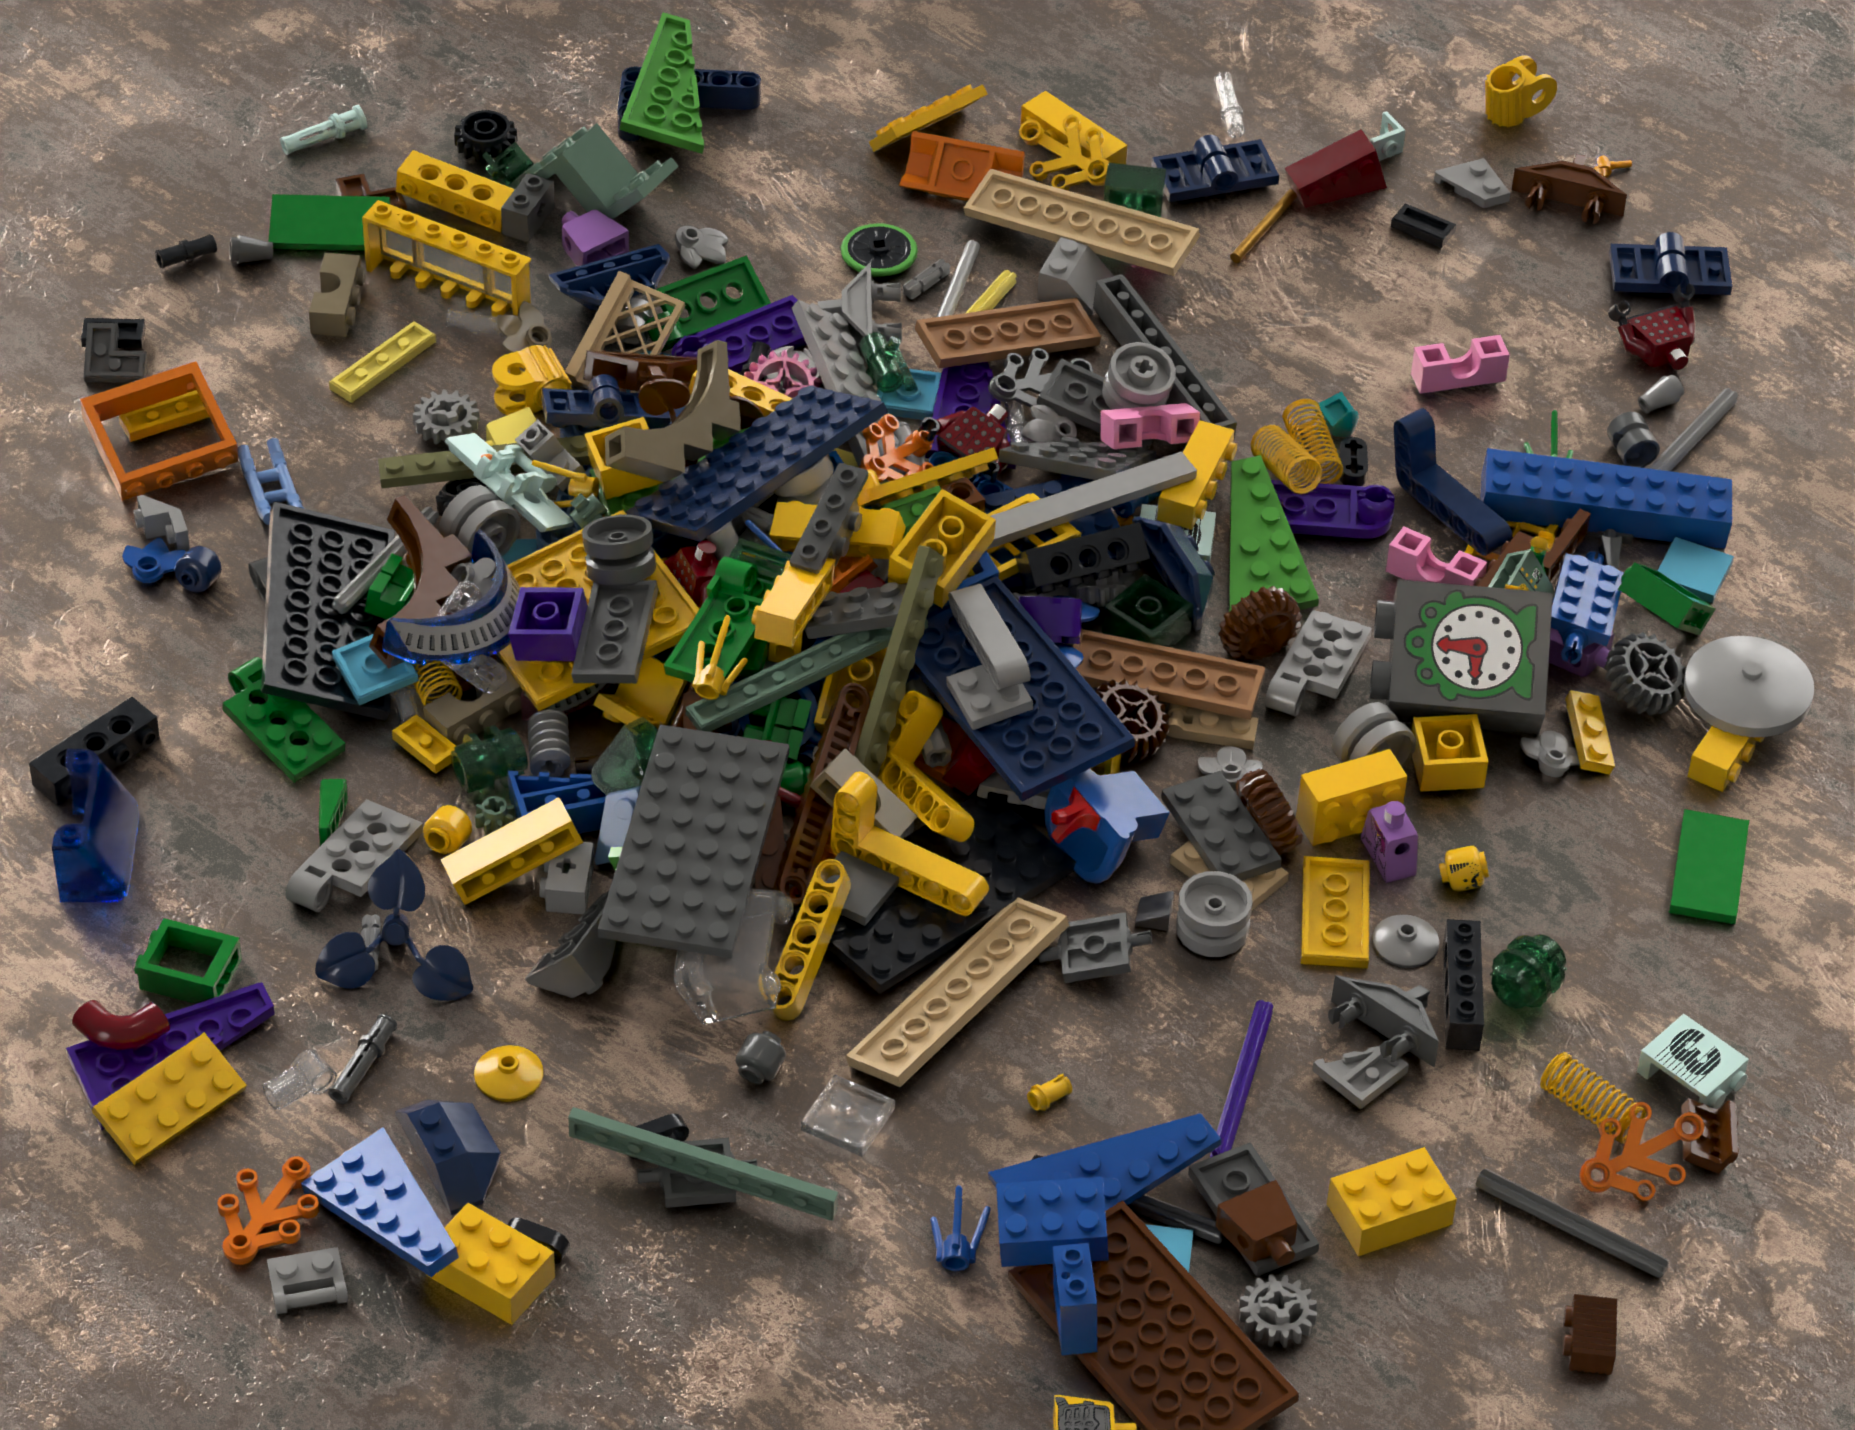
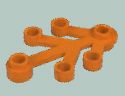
M892 414L884 415L878 421V424L874 422L862 431L866 439L867 454L862 458L859 468L874 470L879 482H883L885 479L892 481L934 467L929 462H924L919 466L904 459L911 454L923 457L932 448L934 440L930 442L926 440L929 432L924 430L918 432V430H915L906 438L903 445L895 449L894 432L899 428V422ZM882 438L884 455L880 457L878 441ZM893 466L907 473L903 475L889 467Z
M1637 1102L1629 1110L1631 1123L1622 1154L1610 1161L1614 1138L1619 1136L1622 1127L1616 1118H1606L1599 1125L1601 1137L1595 1158L1587 1160L1581 1166L1579 1177L1582 1185L1594 1193L1604 1192L1612 1187L1633 1194L1634 1198L1640 1202H1646L1653 1198L1656 1191L1651 1181L1640 1180L1638 1182L1616 1173L1630 1167L1661 1177L1670 1186L1681 1184L1686 1177L1685 1169L1681 1165H1668L1646 1157L1679 1140L1692 1142L1699 1138L1704 1132L1702 1118L1693 1112L1684 1113L1676 1119L1673 1128L1640 1144L1645 1123L1651 1118L1652 1110L1647 1103ZM1636 1107H1642L1646 1111L1644 1119L1636 1117ZM1684 1122H1688L1693 1126L1692 1134L1683 1132L1682 1124ZM1606 1123L1614 1124L1616 1127L1615 1134L1610 1135L1605 1132L1604 1126ZM1593 1169H1597L1602 1173L1601 1181L1597 1182L1591 1178V1171ZM1670 1169H1676L1680 1173L1678 1181L1670 1179ZM1646 1185L1650 1190L1649 1196H1641L1638 1192V1187Z
M294 1156L284 1163L282 1167L283 1177L263 1204L257 1190L258 1176L256 1171L247 1168L237 1173V1187L244 1194L251 1217L244 1230L238 1217L240 1211L238 1197L234 1194H224L218 1199V1211L224 1217L229 1235L223 1241V1252L232 1263L237 1265L248 1264L255 1258L259 1249L282 1243L294 1244L298 1242L301 1238L300 1224L295 1219H310L318 1215L319 1201L312 1194L301 1196L295 1205L279 1208L290 1191L302 1188L301 1182L311 1176L310 1165L302 1157ZM245 1179H252L250 1182H242ZM227 1204H233L232 1207H224ZM305 1205H313L311 1208H304ZM281 1223L279 1230L260 1234L264 1227ZM288 1230H294V1231H295V1232H293V1233H291V1234L285 1233V1232L288 1231Z

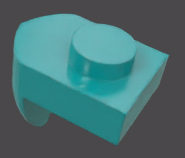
M1342 391L1318 403L1328 430L1333 436L1350 437L1354 433L1359 422V413L1357 410H1354Z

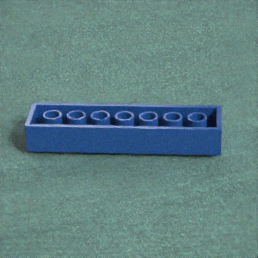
M1487 448L1481 473L1480 500L1505 521L1525 522L1542 526H1549L1551 524L1562 528L1568 518L1572 519L1577 511L1582 509L1591 513L1588 531L1604 532L1607 529H1613L1619 533L1632 534L1637 538L1673 542L1674 538L1678 537L1702 546L1723 549L1726 547L1732 526V479Z

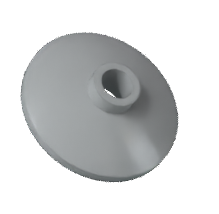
M1394 915L1382 920L1375 927L1372 944L1375 952L1385 962L1397 967L1415 968L1429 963L1436 956L1439 949V937L1436 930L1419 917Z

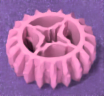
M786 350L782 351L781 357H777L774 351L770 352L769 359L764 355L759 356L758 363L752 362L749 366L750 371L744 373L745 377L779 392L782 381V388L786 392L784 395L790 398L796 397L799 390L804 387L815 386L819 388L822 384V379L815 377L817 374L816 367L807 369L809 365L808 358L799 362L798 353H795L790 358L787 357L788 353ZM778 372L776 378L766 379V382L760 381L766 375ZM789 374L796 377L800 382L791 379Z

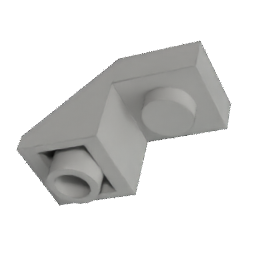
M538 419L515 439L517 444L524 449L525 453L532 460L548 463L576 473L586 472ZM543 470L546 474H552L557 479L556 486L562 492L568 488L571 478Z
M144 495L137 496L138 509L133 510L137 528L143 527L146 539L166 535L168 543H174L176 550L189 551L188 530L181 509Z

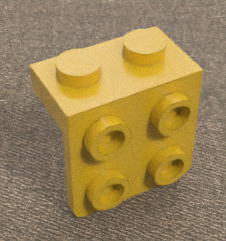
M652 656L642 661L637 683H620L615 694L599 693L593 705L604 711L602 715L605 718L616 723L621 721L628 725L627 730L633 735L645 738L646 735H657L660 724H668L687 681L666 675L664 663Z

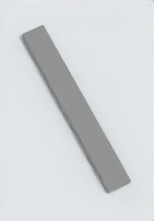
M1181 451L991 515V517L996 519L995 535L993 542L987 549L1196 479L1197 470Z

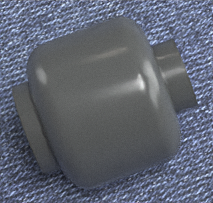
M763 1031L762 1034H749L736 1055L735 1062L739 1068V1074L754 1084H762V1082L773 1080L786 1058V1051L780 1044L781 1039L769 1031Z

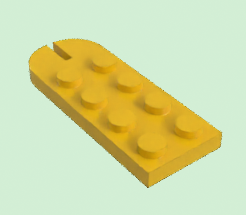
M993 447L880 484L874 470L867 469L869 476L857 498L858 506L866 508L878 503L882 506L938 485L942 486L965 477L971 479L974 475L989 470L987 464L998 459L995 448Z

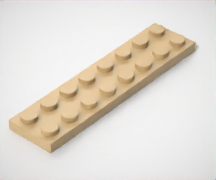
M990 169L964 206L965 216L1054 242H1058L1060 237L1088 245L1095 254L1175 276L1200 237L1199 228L994 169Z
M1017 897L1015 901L989 920L846 1055L848 1066L901 1087L1069 927L1067 916Z

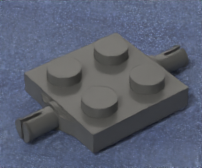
M1126 913L1068 922L1069 927L1060 934L1057 946L1046 948L1038 955L1040 963L1059 959L1062 964V975L1065 983L1131 972L1130 956L1133 947L1153 944L1151 930L1131 934Z
M729 1137L682 1141L735 1159L730 1150ZM757 1159L741 1160L757 1166ZM658 1165V1168L637 1169L638 1184L660 1183L664 1191L666 1208L736 1202V1190L660 1165Z

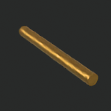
M1288 190L1231 253L1230 258L1233 262L1239 263L1297 198V193L1294 190Z

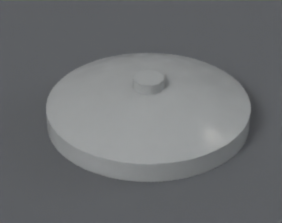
M1730 636L1711 641L1693 654L1685 672L1684 692L1692 709L1712 726L1739 736L1768 737L1789 731L1805 719L1811 708L1814 696V681L1805 663L1784 646L1758 637Z

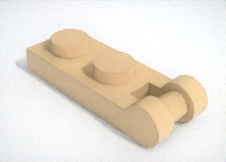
M1170 704L1168 715H1170L1168 736L1254 749L1259 718L1252 717L1249 720Z

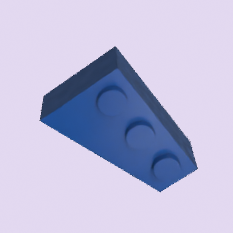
M508 771L509 799L511 805L515 807L516 820L559 797L579 834L600 830L606 795L617 791L613 777L610 775L570 774V778L550 777L549 773L539 772V776L536 777L518 776V771Z

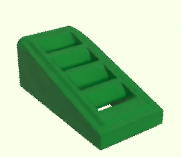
M322 779L320 781V846L337 830L348 803L346 779Z

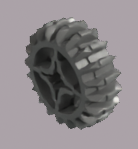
M1644 632L1637 635L1632 633L1619 640L1609 651L1604 669L1607 671L1605 680L1612 682L1609 690L1616 691L1619 694L1617 700L1623 699L1627 702V709L1634 706L1638 714L1646 711L1649 716L1656 713L1662 715L1671 708L1676 707L1685 696L1684 677L1687 667L1681 665L1684 658L1675 655L1676 648L1670 649L1666 646V639L1659 642L1655 634L1647 637Z

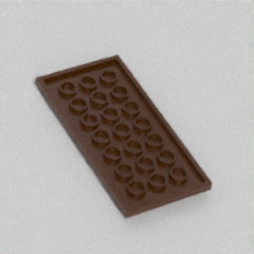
M1122 1200L1106 1210L1109 1260L1091 1261L1097 1298L1098 1352L1075 1355L1141 1430H1255L1299 1401V1393L1127 1204ZM1053 1264L1016 1266L1009 1270L1008 1278L1059 1336L1053 1295Z

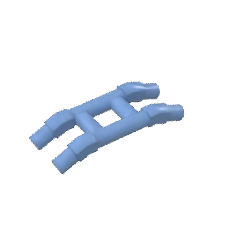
M277 438L267 441L274 469L256 472L249 446L241 445L237 447L241 469L255 502L257 513L260 519L267 525H270L271 507L269 504H273V502L286 501L287 505L305 509L295 490ZM279 480L282 489L264 493L261 484Z

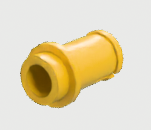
M1059 1074L1056 1078L1041 1086L1038 1084L1033 1085L1027 1093V1100L1034 1110L1045 1111L1050 1107L1051 1103L1066 1095H1070L1073 1090L1072 1084L1067 1076L1064 1077V1074Z

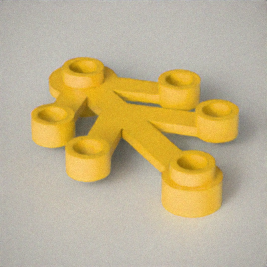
M1069 115L1063 120V128L1067 132L1069 148L1044 134L1042 126L1036 120H1027L1021 125L1019 134L1027 145L1039 144L1061 157L1046 162L1036 161L1032 163L1029 172L1036 181L1046 179L1049 173L1074 166L1082 169V171L1066 176L1064 174H1057L1051 181L1052 186L1069 191L1073 185L1089 182L1093 186H1103L1112 179L1114 173L1113 166L1108 160L1103 159L1101 145L1104 142V136L1098 128H1090L1085 133V140L1090 146L1091 160L1082 156L1079 137L1082 124L1077 116ZM1076 122L1073 128H1068L1070 123ZM1037 132L1034 137L1030 138L1032 133ZM1093 135H1098L1096 140L1090 141ZM1043 168L1041 173L1035 174L1037 169ZM1098 171H1104L1101 175L1096 176ZM1060 181H1065L1063 186L1057 187Z

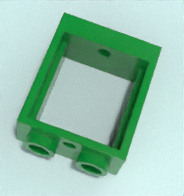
M1634 562L1632 566L1625 570L1621 577L1622 583L1618 590L1677 629L1700 636L1716 608L1653 568Z
M163 918L159 928L152 931L144 955L140 954L136 960L134 971L138 975L139 988L194 1004L221 996L226 991L242 960L240 938ZM169 945L214 956L204 978L158 966Z

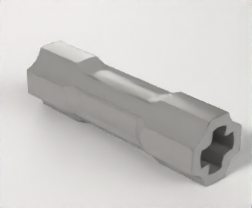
M912 679L906 684V693L914 690L936 700L935 695L922 679ZM941 719L921 750L925 764L932 768L945 766L952 760V748L948 735L943 729Z

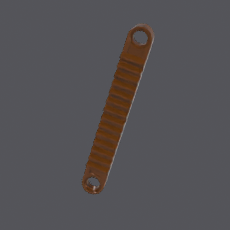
M858 683L846 684L834 697L829 716L824 723L825 728L820 735L822 738L817 745L818 750L814 754L815 760L810 766L812 769L807 776L808 781L803 788L805 791L800 798L801 803L796 810L798 813L793 819L794 825L790 829V837L786 841L787 847L783 851V859L779 863L780 869L774 884L773 895L776 902L790 910L791 906L802 904L814 872L821 861L832 826L833 807L814 791L810 785L845 748L854 756L870 706V695L866 688ZM846 694L854 695L859 701V707L850 706L846 701ZM785 884L795 886L799 897L796 899L789 897L784 889Z

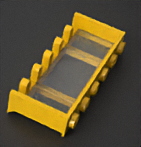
M380 200L363 215L366 271L372 272L383 259L391 261L393 265L390 267V277L393 279L401 278L408 269L419 272L415 277V286L419 289L426 288L434 278L443 281L444 283L440 287L442 298H451L461 288L469 291V294L466 296V306L468 308H476L484 298L495 301L491 306V315L494 318H497L498 315H504L509 308H512L513 315L518 316L523 301L531 304L530 257Z

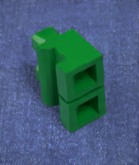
M391 553L381 572H379L369 588L364 612L389 619L409 603L414 593L413 569L402 565L403 557Z
M782 697L749 713L765 718L764 725L761 728L746 724L742 737L789 744L787 764L795 762L798 757L812 701Z

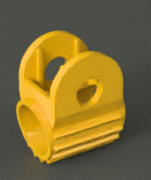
M1525 55L1497 66L1491 70L1485 81L1487 119H1491L1492 124L1496 123L1499 127L1519 125L1525 118L1540 113L1552 102L1557 92L1556 80L1548 74L1535 77L1537 72L1536 62L1531 57ZM1517 73L1520 77L1512 82L1513 76ZM1542 89L1541 95L1537 99L1532 100L1534 94Z
M546 345L529 346L521 351L505 354L498 358L492 366L493 379L499 385L494 393V403L496 408L505 415L530 407L533 414L543 410L541 401L542 388L572 390L570 386L572 382L565 373L552 348L548 349ZM515 394L525 395V400L515 402L510 397Z

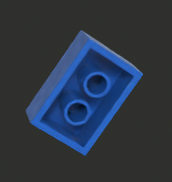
M1103 1177L996 1184L1002 1267L1053 1264V1246L1089 1243L1091 1261L1109 1260Z

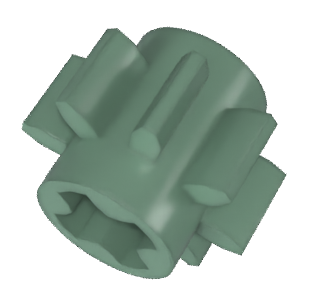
M580 493L570 503L575 509L569 515L583 529L592 521L603 518L602 516L608 510L593 494L586 499Z
M487 797L482 805H476L475 827H483L485 836L514 821L515 807L514 805L507 806L504 797Z

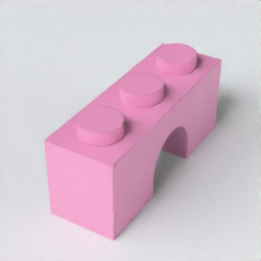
M1501 335L1472 339L1469 351L1456 359H1450L1443 343L1414 347L1411 375L1420 394L1506 381L1510 354Z
M1187 403L1101 410V441L1112 449L1142 447V440L1146 439L1164 440L1170 444L1188 443L1200 420V412Z
M1404 526L1389 544L1386 572L1404 580L1474 586L1476 580L1479 577L1483 579L1486 574V561L1460 550L1450 563L1440 561L1431 551L1430 537Z

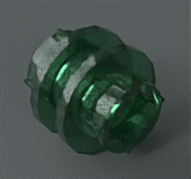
M495 725L485 727L484 740L482 741L474 732L465 734L463 744L454 747L455 750L451 751V762L455 776L462 789L467 791V793L479 790L484 796L493 794L496 780H499L505 788H509L508 771H518V776L525 774L524 770L528 769V759L524 745L517 732L512 730V727L501 731Z
M1538 934L1533 937L1528 935L1517 936L1507 945V949L1502 950L1493 959V971L1490 975L1492 976L1491 985L1494 993L1503 1004L1515 1009H1520L1524 1006L1530 1008L1541 1007L1550 998L1551 993H1555L1564 984L1565 971L1567 970L1565 967L1566 957L1564 951L1554 939L1546 935Z

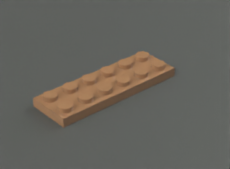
M1077 298L917 320L915 326L917 334L938 368L1006 359L1010 353L1029 356L1035 348H1042L1047 353L1098 346L1102 337Z
M1081 629L1080 644H1073L1072 646L1084 656L1082 664L1076 670L1091 687L1098 688L1102 683L1107 685L1112 679L1119 684L1125 678L1129 685L1137 681L1138 687L1141 689L1149 686L1148 693L1152 696L1159 695L1158 701L1249 720L1252 718L1265 676V667L1083 629Z

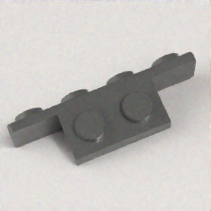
M844 463L838 464L789 560L791 566L818 574L827 557L836 559V567L841 556L844 557L847 554L850 538L854 531L857 532L862 523V514L859 512L857 498L869 476L867 470Z

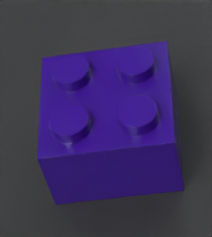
M520 587L508 633L516 661L575 660L588 607L583 588Z

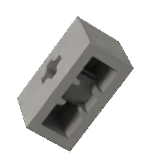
M583 842L544 863V872L548 874L547 878L541 877L539 895L545 898L547 912L584 914L586 912L594 870V843Z

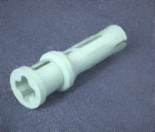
M355 105L350 111L339 115L337 113L331 114L325 122L305 128L286 137H281L280 144L284 153L288 155L334 136L341 139L346 136V133L359 128L365 130L367 129V120L362 108L359 105ZM353 120L352 122L345 124L346 121ZM317 132L319 133L318 135L310 137L308 139L302 141L299 140L301 138L307 137Z

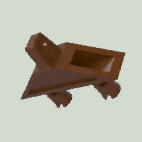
M1576 154L1573 162L1557 161L1514 169L1511 190L1528 194L1525 205L1529 209L1535 201L1538 202V211L1542 209L1545 198L1584 207L1581 214L1583 221L1587 222L1592 214L1594 215L1593 224L1599 222L1601 212L1624 216L1627 199L1626 193L1592 167L1585 166L1586 155Z
M605 350L587 351L583 380L591 381L598 375L607 374L616 379L619 388L639 391L644 383L655 379H675L689 387L692 375L697 370V357L666 356L663 353L661 355L618 353L612 350L611 352H606Z

